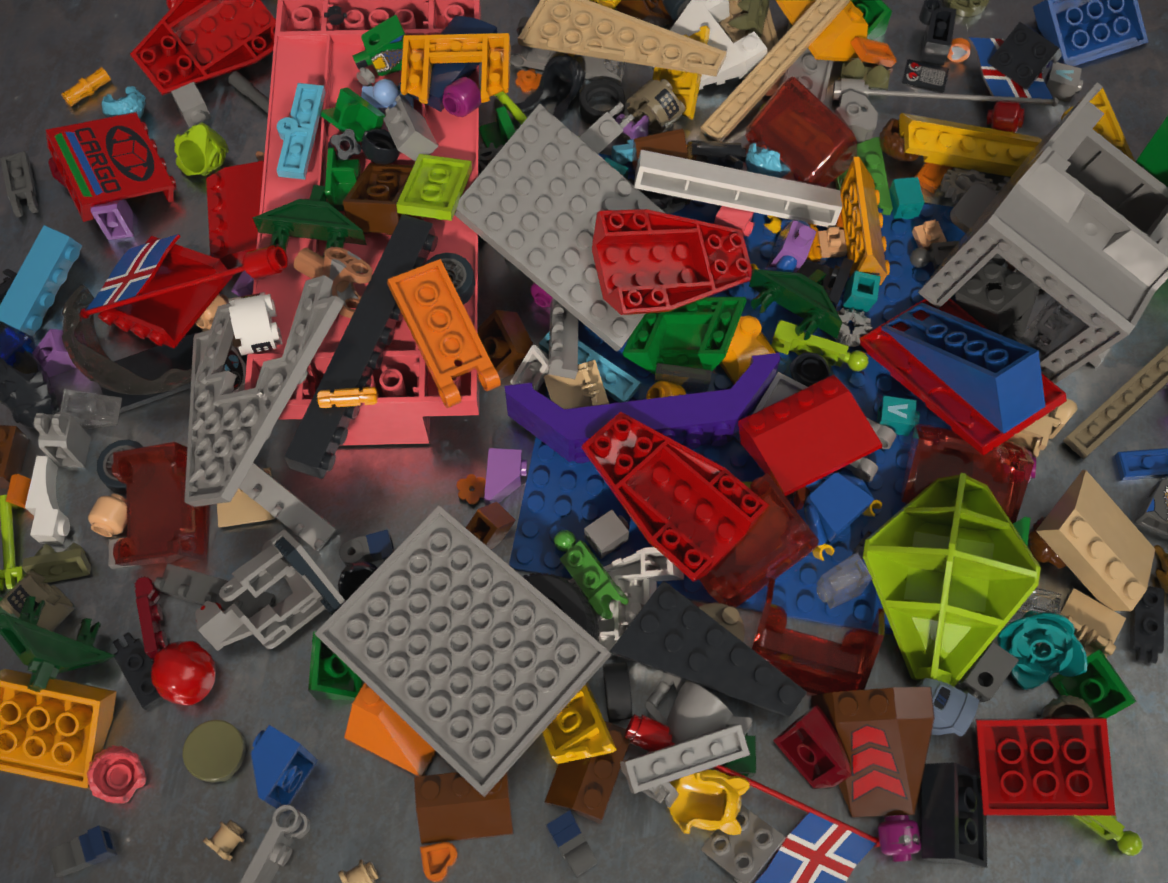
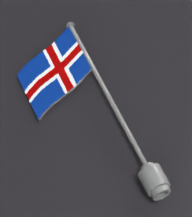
M968 38L977 54L983 80L992 96L869 90V85L865 84V79L841 78L840 81L835 80L833 87V100H838V103H840L842 94L850 90L865 95L867 99L868 95L1052 104V107L1057 106L1059 102L1056 97H1052L1043 80L1042 73H1040L1029 89L1025 90L990 66L989 60L1006 40L995 38Z

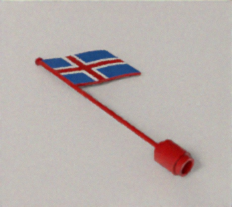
M179 234L130 248L116 264L104 286L90 305L80 311V316L87 319L89 315L243 271H246L253 279L278 274L288 266L287 254L279 246H267L247 252L243 266L142 294L154 278L168 252L181 237Z
M634 714L624 734V737L630 739L631 744L648 752L675 745V743L671 742L672 735L669 734V727L645 715L640 717ZM722 765L712 767L729 776L743 777L750 782V786L808 812L789 832L764 872L753 883H846L853 869L873 846L880 847L879 835L874 837Z

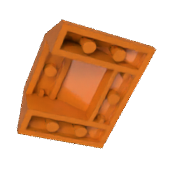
M366 683L363 684L352 704L344 738L416 776H424L437 751Z

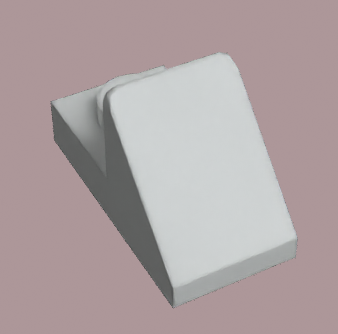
M536 345L531 346L510 382L512 385L532 383L533 389L538 392L545 381L543 376L549 375V360Z

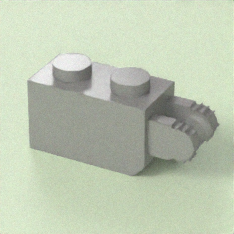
M399 95L395 99L397 104L394 107L388 106L385 110L386 116L383 120L397 150L416 162L419 154L431 155L438 147V144L425 118L412 108L410 102L404 96Z
M619 102L611 111L603 114L579 138L599 154L624 131L623 128L634 117L632 114L627 115L618 124L613 119V116L618 114L624 107Z
M56 412L54 415L36 413L34 425L39 432V448L58 467L85 468L91 437L74 417L65 412Z

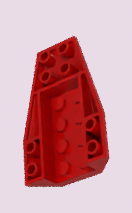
M178 0L130 53V56L160 94L165 95L192 82L197 84L255 64L271 54L274 50L276 19L261 0Z
M648 209L605 210L597 213L592 243L594 262L603 299L620 315L669 312L751 280L752 268L742 230Z
M622 412L618 413L581 447L647 541L693 582L706 576L745 537L769 506L723 466Z

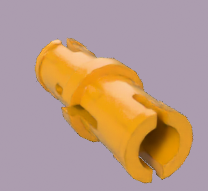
M100 67L86 78H80L77 84L61 93L67 104L72 107L88 95L90 97L94 95V91L110 82L111 78Z

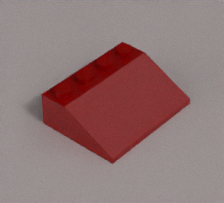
M264 160L224 167L206 178L210 256L220 259L228 270L243 266L246 253L257 248L258 230L253 217L258 216L260 213Z
M835 375L738 421L742 446L784 497L882 448L880 439L851 392Z
M1107 718L975 719L983 815L1116 816Z

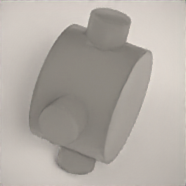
M362 67L360 72H357V79L363 86H372L371 83L375 82V76L369 69Z

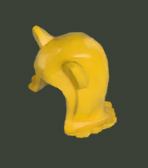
M707 769L669 782L679 793V796L669 808L670 814L684 834H690L692 826L703 830L720 829L729 835L741 834L742 828L736 817L741 809V795L750 786V782L745 778L728 776L720 771Z

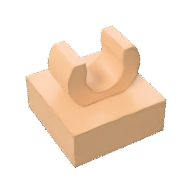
M936 220L926 221L923 225L914 226L912 230L918 248H925L929 251L931 243L947 242L939 222Z
M829 227L826 231H818L819 248L822 253L821 258L846 256L847 247L844 230H839V227Z

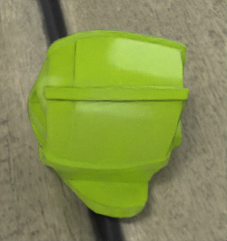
M202 122L193 125L182 135L177 134L174 139L175 153L177 154L176 165L186 176L199 174L205 176L210 174L211 171L224 163L229 152L224 138Z

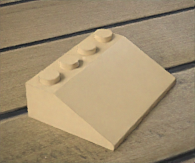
M1082 470L1037 528L1036 532L1101 604L1113 611H1132L1147 591L1155 548L1088 471Z

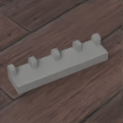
M552 298L550 303L548 374L575 379L578 372V319Z
M253 462L239 488L271 513L273 517L291 529L293 533L306 541L313 549L320 551L337 529Z
M734 724L727 728L709 732L684 742H678L675 745L651 751L629 760L620 761L623 773L626 774L631 793H637L748 756L750 753L741 724Z

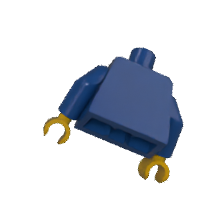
M835 472L826 481L821 478L805 486L811 492L803 505L808 530L814 544L813 556L824 561L822 556L824 549L828 555L832 556L835 551L831 545L826 544L827 540L829 542L833 541L861 514L875 517L872 507L874 509H881L882 502L873 499L872 493L862 479Z

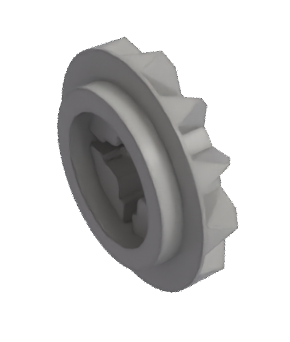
M854 307L848 310L842 308L838 312L842 325L838 338L834 339L838 343L849 347L860 346L859 338L873 329L871 327V318H867L864 315V311L854 310ZM850 320L856 326L852 334H850L849 326H847Z

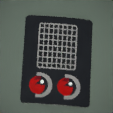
M907 59L902 83L943 93L946 87L949 68Z

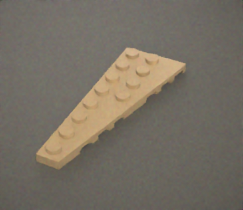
M540 0L518 37V44L526 47L709 76H717L727 54L726 51L589 0Z

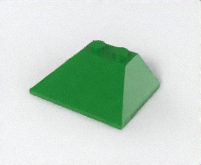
M706 297L669 312L646 313L630 335L623 355L655 376L706 377L726 357L745 307L746 297Z

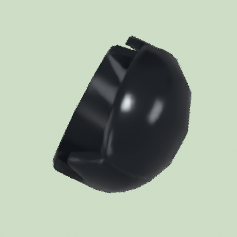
M372 129L364 132L361 147L368 160L375 164L387 165L393 163L399 157L401 152L397 150L390 132L384 129Z
M363 560L348 564L339 577V594L346 601L378 567L373 563Z

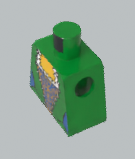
M397 15L390 17L362 34L361 39L366 50L352 55L359 70L372 64L379 76L402 70L403 38L406 34Z

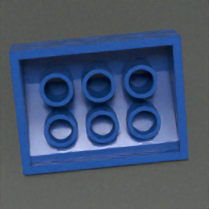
M1044 0L1033 6L1038 29L1045 39L1060 48L1062 56L1058 61L1062 64L1077 66L1149 42L1138 0Z

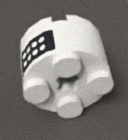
M262 292L228 299V302L231 304L229 312L235 339L241 340L242 346L238 347L241 355L276 349L277 345L283 344L280 328L272 320V317H276L277 313L274 300L271 299L270 294Z

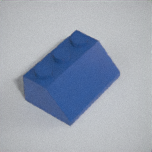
M269 725L265 731L262 730L256 736L253 742L254 749L251 752L258 797L278 809L280 806L291 804L318 759L302 744Z

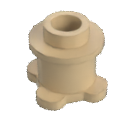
M230 819L227 824L221 821L219 823L221 827L212 838L205 837L203 840L219 856L229 861L233 858L230 854L240 841H245L244 837L241 836L245 830Z
M362 859L359 860V865L347 872L341 870L338 872L343 883H375V880L379 878L371 861L365 864Z

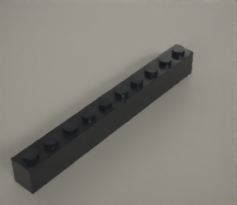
M404 214L401 215L372 275L371 281L361 297L284 456L290 469L322 480L326 472L332 470L338 446L344 444L348 435L347 427L351 419L354 420L357 417L360 406L336 407V404H333L331 408H320L317 401L318 391L330 390L334 392L335 389L359 388L360 391L363 390V387H371V376L374 370H378L381 366L384 348L386 345L389 346L393 340L394 327L397 321L400 322L403 319V315L388 287L387 281L392 277L421 267L427 262L429 253L434 252L438 242L433 223Z

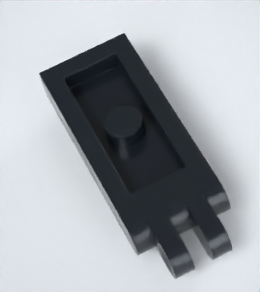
M1148 586L1147 591L1131 611L1130 647L1136 649L1137 661L1144 662L1147 651L1148 663L1156 664L1158 653L1161 654L1164 650L1163 588Z
M127 632L123 636L128 645L124 647L120 639H116L113 641L117 652L113 655H115L114 658L143 709L147 710L163 700L152 684L151 670L154 661L145 653L142 640L140 638L134 640L130 632Z

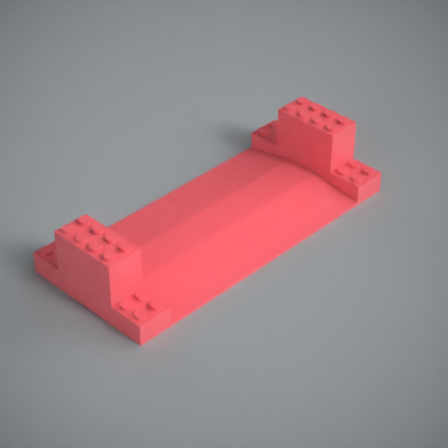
M278 0L259 215L298 199H309L314 185L325 186L328 142L333 135L343 134L342 131L320 116L306 179L278 177L276 170L284 140L278 134L277 123L285 117L291 118L290 113L298 83L324 86L326 93L322 110L336 106L339 92L342 88L348 87L361 97L363 85L357 79V72H360L352 55L366 50L361 39L362 34L390 17L397 15L406 35H440L455 16H466L481 20L480 0ZM332 6H338L342 8L343 13L347 14V18H344L341 24L333 25L328 21V18H324V12H327L328 8ZM373 64L365 67L375 76V82L371 83L372 86L382 79L392 80L396 86L401 82L402 70L379 76ZM479 65L469 77L478 85ZM414 99V109L425 118L438 144V147L431 155L472 161V171L463 191L464 194L479 176V107L465 117H457L450 114L445 108L440 112ZM383 121L381 129H384L389 132L385 122ZM362 150L358 155L353 154L348 159H359L361 165L360 176L369 163H374L366 158ZM400 153L399 157L391 164L414 165L415 161ZM339 211L345 216V211ZM410 215V217L430 222L434 225L435 236L438 237V242L434 252L429 253L427 260L438 254L454 253L464 257L471 264L475 279L474 294L464 304V307L478 334V234L455 215L452 221ZM258 232L256 250L269 246L272 234ZM377 232L364 234L367 245L344 243L343 249L348 250L368 263L373 270V275L392 235ZM289 237L286 248L288 266L281 273L254 279L253 294L265 292V294H270L271 299L274 300L277 316L272 317V320L280 328L283 344L277 345L276 349L247 354L244 390L256 387L264 361L283 356L305 282L311 279L294 268L295 257L303 248H308L323 257L327 241ZM353 282L354 288L360 297H362L368 283L359 284ZM340 314L337 315L307 368L306 379L297 385L278 420L303 419L351 318ZM403 317L400 322L397 321L394 327V337L389 346L386 345L384 348L380 368L378 370L375 369L371 376V387H375L377 390V403L375 405H365V402L361 403L357 417L354 420L351 419L347 427L348 435L343 445L429 443L430 416L479 415V378L477 370H472L452 379L460 393L461 403L446 408L440 398L435 381ZM456 360L454 364L459 367L462 365V362Z

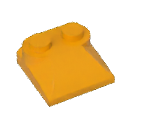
M753 316L740 317L726 357L719 363L734 385L749 368L752 356L776 353L762 333L759 320Z

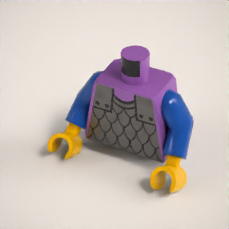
M767 215L771 222L763 225L774 234L780 230L782 231L778 236L767 267L763 270L796 273L808 256L816 231L810 228L807 222L802 220H780L778 217ZM751 264L752 271L753 269H759L755 264Z

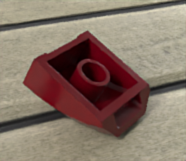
M817 704L796 719L773 740L813 788L835 787L852 776L843 745L832 724Z

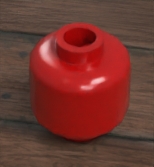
M998 101L994 105L993 110H988L987 124H990L992 129L1016 133L1018 128L1022 129L1025 109L1021 108L1018 102Z

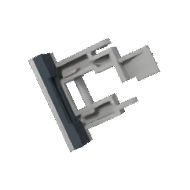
M284 529L263 545L261 553L232 572L235 577L222 586L219 595L224 601H231L248 589L256 598L282 577L286 579L293 593L273 608L268 604L249 619L235 603L225 611H222L221 604L206 601L204 603L205 606L195 611L196 628L217 651L252 634L255 635L265 648L272 649L281 644L324 609L332 616L346 601L304 548Z

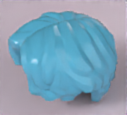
M128 86L125 89L126 97L114 100L111 94L104 96L102 112L107 118L136 112L140 119L146 105L145 96L134 86Z
M751 143L746 156L748 172L782 178L791 171V158L784 155L780 160V154L774 149H765L756 146V143Z

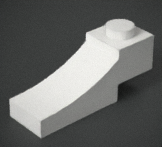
M48 456L36 457L25 508L34 515L30 535L40 544L63 545L65 536L68 535L70 530V522L59 509L56 496L58 466Z

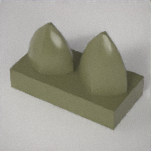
M742 0L738 3V6L742 10L748 11V13L737 16L729 22V25L740 30H749L750 33L755 32L761 38L770 0Z
M856 58L848 64H842L840 80L841 78L865 79V84L869 85V90L888 91L890 70H886L882 64L874 68L865 67L862 61Z
M72 543L64 551L56 553L50 545L45 544L37 551L34 557L23 558L22 564L26 574L29 571H34L46 578L43 581L45 583L87 576L91 572V565L85 556V551L76 543Z

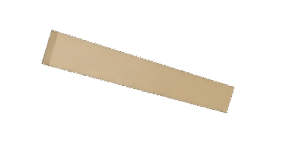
M816 0L700 127L701 131L713 141L722 142L850 1Z

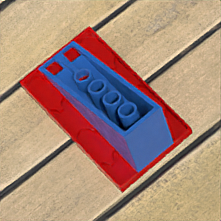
M924 299L859 338L861 346L869 356L886 368L893 378L925 402L927 408L950 425L952 431L983 456L992 451L994 447H998L1013 437L1014 434H1018L1036 420H1039L1067 401L1066 393L1041 373L1039 350L988 330L951 299H948L939 309Z

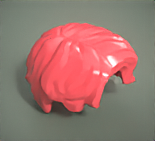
M113 745L107 749H102L101 752L94 756L93 761L89 762L87 778L92 795L106 802L127 803L134 795L136 789L142 788L146 783L145 771L138 754L131 752L128 748H124L121 745L119 747Z

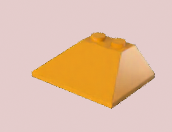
M816 0L775 1L790 23L794 25ZM851 0L808 47L816 60L851 62L859 58L851 42L855 37L867 39L868 24L862 17V11L855 7Z

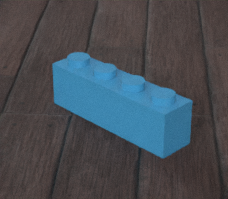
M44 225L0 304V321L33 337L41 327L49 307L53 305L55 296L60 286L66 281L67 274L73 262L78 259L83 245L71 237Z

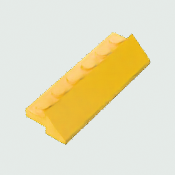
M906 113L899 115L900 136L904 137L905 153L921 155L924 157V162L968 170L973 169L979 172L1011 177L1032 150L1042 141V139L1035 136Z

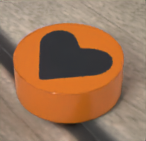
M963 38L953 39L947 58L953 62H962L968 59L971 52L970 42Z

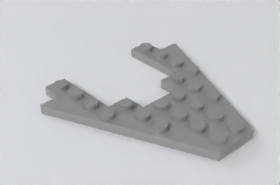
M326 275L306 280L283 356L263 362L255 388L233 393V385L237 375L228 370L224 371V364L233 346L232 340L234 336L229 312L230 303L218 306L210 330L194 335L185 503L197 507L231 502L263 444L270 437L275 423L295 388L306 379L307 368L344 304V301L336 295L331 296L330 291L333 280Z

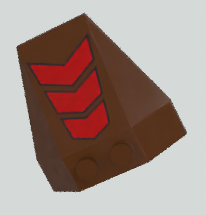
M893 687L831 692L811 696L812 707L817 704L835 729L849 761L852 776L838 785L851 816L915 815L935 720L931 687Z

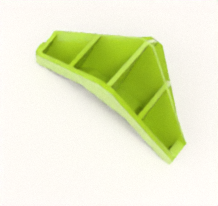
M966 473L936 479L865 540L863 559L910 676L917 681L929 678L955 687L1039 585L1041 567L989 487L966 476Z

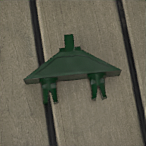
M314 185L309 199H298L253 217L259 233L272 234L269 246H279L285 252L289 237L327 241L325 250L331 247L343 248L344 243L367 245L363 230L331 206L329 201H326L325 186Z
M753 269L749 287L759 292L751 301L753 309L761 305L760 313H764L774 301L803 318L804 320L795 328L797 336H800L806 331L804 340H808L817 328L837 339L842 325L841 318L822 286L826 273L817 269L809 277H806L801 273Z
M34 596L26 597L19 619L5 613H0V634L22 663L28 666L27 670L32 672L27 687L29 690L40 692L46 688L49 679L54 680L59 673L102 664L115 657V655L93 646L101 623L97 622L91 626L92 619L90 618L82 619L76 640L39 627L37 623L46 602L42 600L34 607L36 598Z

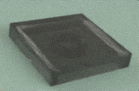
M658 363L654 384L663 380L681 385L685 392H708L712 371Z

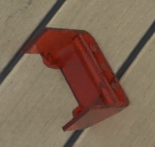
M769 578L759 611L751 649L807 692L819 695L831 692L865 690L884 638V609H878L871 631L858 628L851 629L845 633L842 643H837L785 628L787 613L780 606L772 604L775 579Z

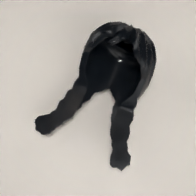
M557 55L551 58L544 67L540 86L525 101L515 104L522 112H527L546 97L557 96L558 103L554 109L553 116L562 122L570 103L582 87L584 73L581 65L576 59L568 55Z

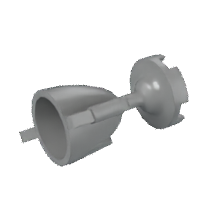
M667 674L663 681L658 684L645 704L647 712L655 721L669 727V734L672 735L671 742L673 743L684 742L734 724H741L745 736L752 726V719L750 717H733L729 708L703 687L689 681L683 684L681 678ZM674 683L678 695L666 720L657 710V706ZM669 782L643 790L645 794L660 804L664 799L669 808L679 796L677 790Z

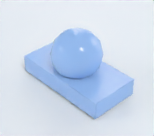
M389 79L379 80L374 86H362L361 97L384 114H386L385 110L388 106L394 107L397 104L395 99L402 95L396 84ZM406 94L404 97L414 109L415 98Z

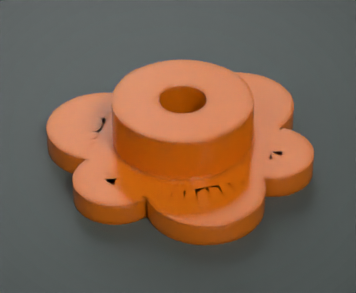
M529 69L528 71L520 70L517 73L515 83L521 87L523 92H530L532 89L536 90L539 87L542 75L535 73L534 69Z
M469 474L466 479L458 480L456 486L459 490V499H466L470 505L477 504L479 499L485 496L486 479L483 477L476 478L474 474Z

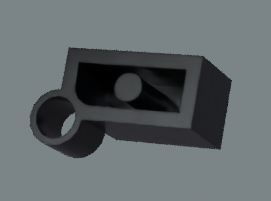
M925 0L919 15L920 22L927 25L920 61L944 65L952 44L957 9L942 7L940 0Z

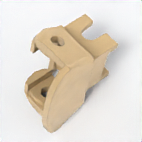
M1067 399L1065 403L1056 407L1047 415L1036 420L1018 434H1014L1005 443L1031 451L1032 456L1037 458L1040 450L1046 448L1048 439H1053L1077 411V404L1073 400Z

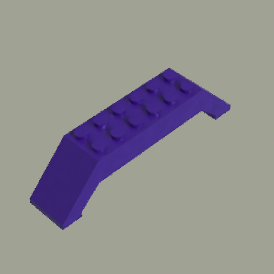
M780 354L752 356L749 368L731 389L571 409L561 408L534 390L532 383L504 386L507 412L509 417L568 462H589L590 459L582 450V445L620 412L691 450L708 444L722 446L732 441L739 431L738 421L748 417L766 393L775 378L780 362Z

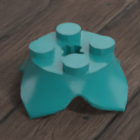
M1028 611L1024 614L1023 618L1009 623L998 634V646L1019 660L1012 669L1011 674L1023 690L1043 685L1053 673H1058L1065 677H1074L1087 672L1086 651L1074 635L1075 628L1073 623L1065 616L1057 613ZM1044 642L1040 646L1036 645V643Z

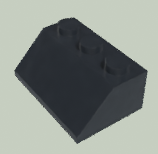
M955 762L925 764L921 782L922 805L920 807L922 859L942 864L987 868V815H983L979 771Z

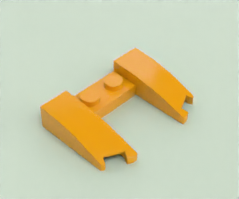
M509 33L404 35L401 94L405 96L409 93L419 97V102L428 104L432 63L482 62L481 103L490 101L489 97L502 91L505 94L508 93L511 60Z

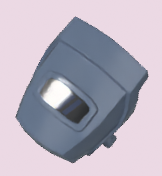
M929 678L921 679L915 687H931L935 720L931 735L955 733L959 736L964 735L975 717L979 699L942 681Z

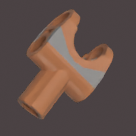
M340 247L326 249L324 257L308 248H303L294 260V268L307 277L313 279L326 275L333 280L330 291L331 296L336 295L344 301L338 314L352 318L355 309L351 308H357L361 297L354 288L353 282L359 284L370 282L373 272L371 266L355 254Z

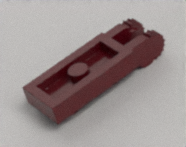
M141 576L134 583L136 603L145 653L154 660L156 653L166 647L168 641L165 632L160 629L159 621L163 620L161 607L159 604H156L160 598V593L154 588V583H152L149 577Z

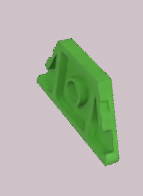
M874 137L834 153L832 166L836 190H840L853 157L859 156L874 179L875 190H879L880 201L878 208L883 209L882 214L891 215L893 208L879 137Z

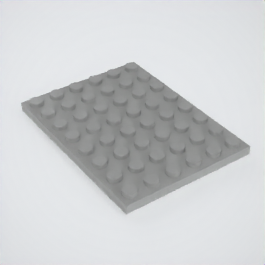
M539 104L460 197L454 215L615 351L623 347L645 315H620L603 299L592 253L596 217L599 211L648 209L662 213L665 212L641 191L634 188L633 184Z
M438 506L314 633L484 797L611 656V653L441 506Z

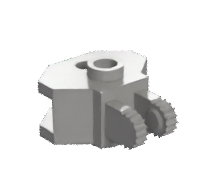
M850 90L842 94L839 107L836 108L835 113L823 118L819 122L818 127L821 131L834 127L826 135L832 141L842 138L843 141L851 140L856 143H862L872 139L873 130L876 129L878 113L865 95ZM861 107H865L867 111L864 112Z

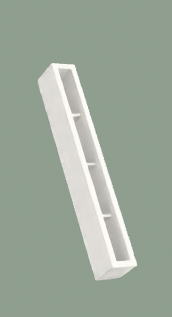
M645 150L640 151L635 171L634 188L790 220H802L809 224L824 227H835L842 210L840 190Z

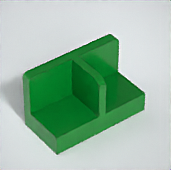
M347 87L340 89L336 106L322 110L320 116L342 132L346 129L353 130L356 142H361L366 130L381 129L385 114Z
M328 148L325 195L331 206L338 211H344L343 200L360 177L361 165L359 159L337 160L334 148Z

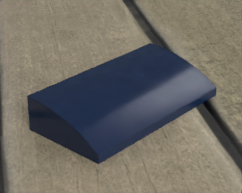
M455 16L440 35L497 33V27L479 19ZM481 62L432 63L429 99L426 105L441 112L445 108L443 105L445 87L461 77L469 78ZM401 82L397 86L399 91H401ZM407 93V95L419 100V97Z

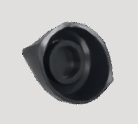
M812 352L799 355L789 365L792 379L807 387L835 375L829 362L823 356Z

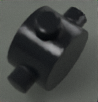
M332 6L328 8L327 12H324V18H328L331 24L338 25L344 21V18H347V14L343 13L342 8Z

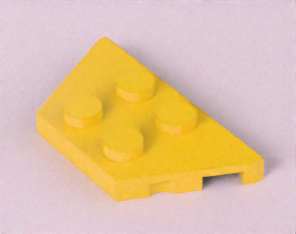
M702 26L699 32L690 36L686 34L683 36L708 44L710 29L708 26ZM654 67L652 79L658 81L662 79L667 80L672 86V92L685 106V111L682 115L693 120L702 74Z
M1102 87L1089 101L1104 113L1093 127V130L1135 162ZM1072 106L1071 108H1069L1067 111H1065V112L1063 113V115H1062V117H1061V120L1066 116V114H1067L1074 106Z
M588 682L542 732L550 755L557 764L613 753L617 750Z

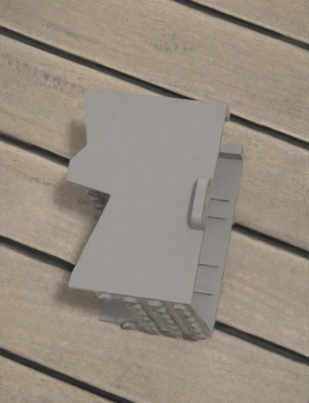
M1098 82L1032 150L998 194H995L983 184H974L966 191L950 212L951 221L965 235L918 292L939 309L998 253L1086 323L1080 331L1040 359L1041 373L1054 384L1088 362L1095 367L1100 365L1109 352L1110 347L1131 333L1156 290L1168 279V187L1093 130V127L1104 115L1101 110L1089 102L1103 87Z

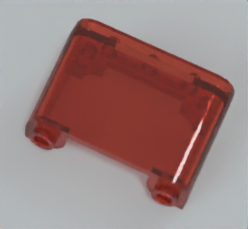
M793 76L782 83L746 127L745 137L750 144L756 143L759 147L765 144L770 150L778 152L780 160L793 172L794 181L826 187L849 169L853 157H857V141L851 129Z
M917 424L912 435L901 500L907 505L936 479L966 473V476L989 487L1013 524L1017 521L1034 461L1027 449L1016 443L1005 441L983 456L950 429Z
M170 442L113 452L112 473L118 481L126 484L128 537L118 539L113 548L116 565L135 566L200 561L206 558V505L193 507L185 503L188 447L177 442Z
M768 473L755 479L750 485V489L769 505L745 537L706 576L699 579L707 592L718 603L726 604L729 607L735 608L810 554L819 543L816 535Z

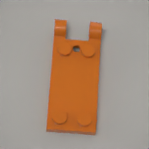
M441 259L388 279V287L435 381L440 398L446 408L461 403L460 393L452 379L467 372L477 370L479 381L486 392L501 386L499 375ZM460 360L462 365L458 367L454 364V361Z

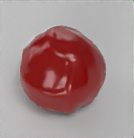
M195 641L170 643L156 653L151 670L152 684L159 695L171 703L185 706L196 704L204 699L211 691L216 677L215 663L212 656Z

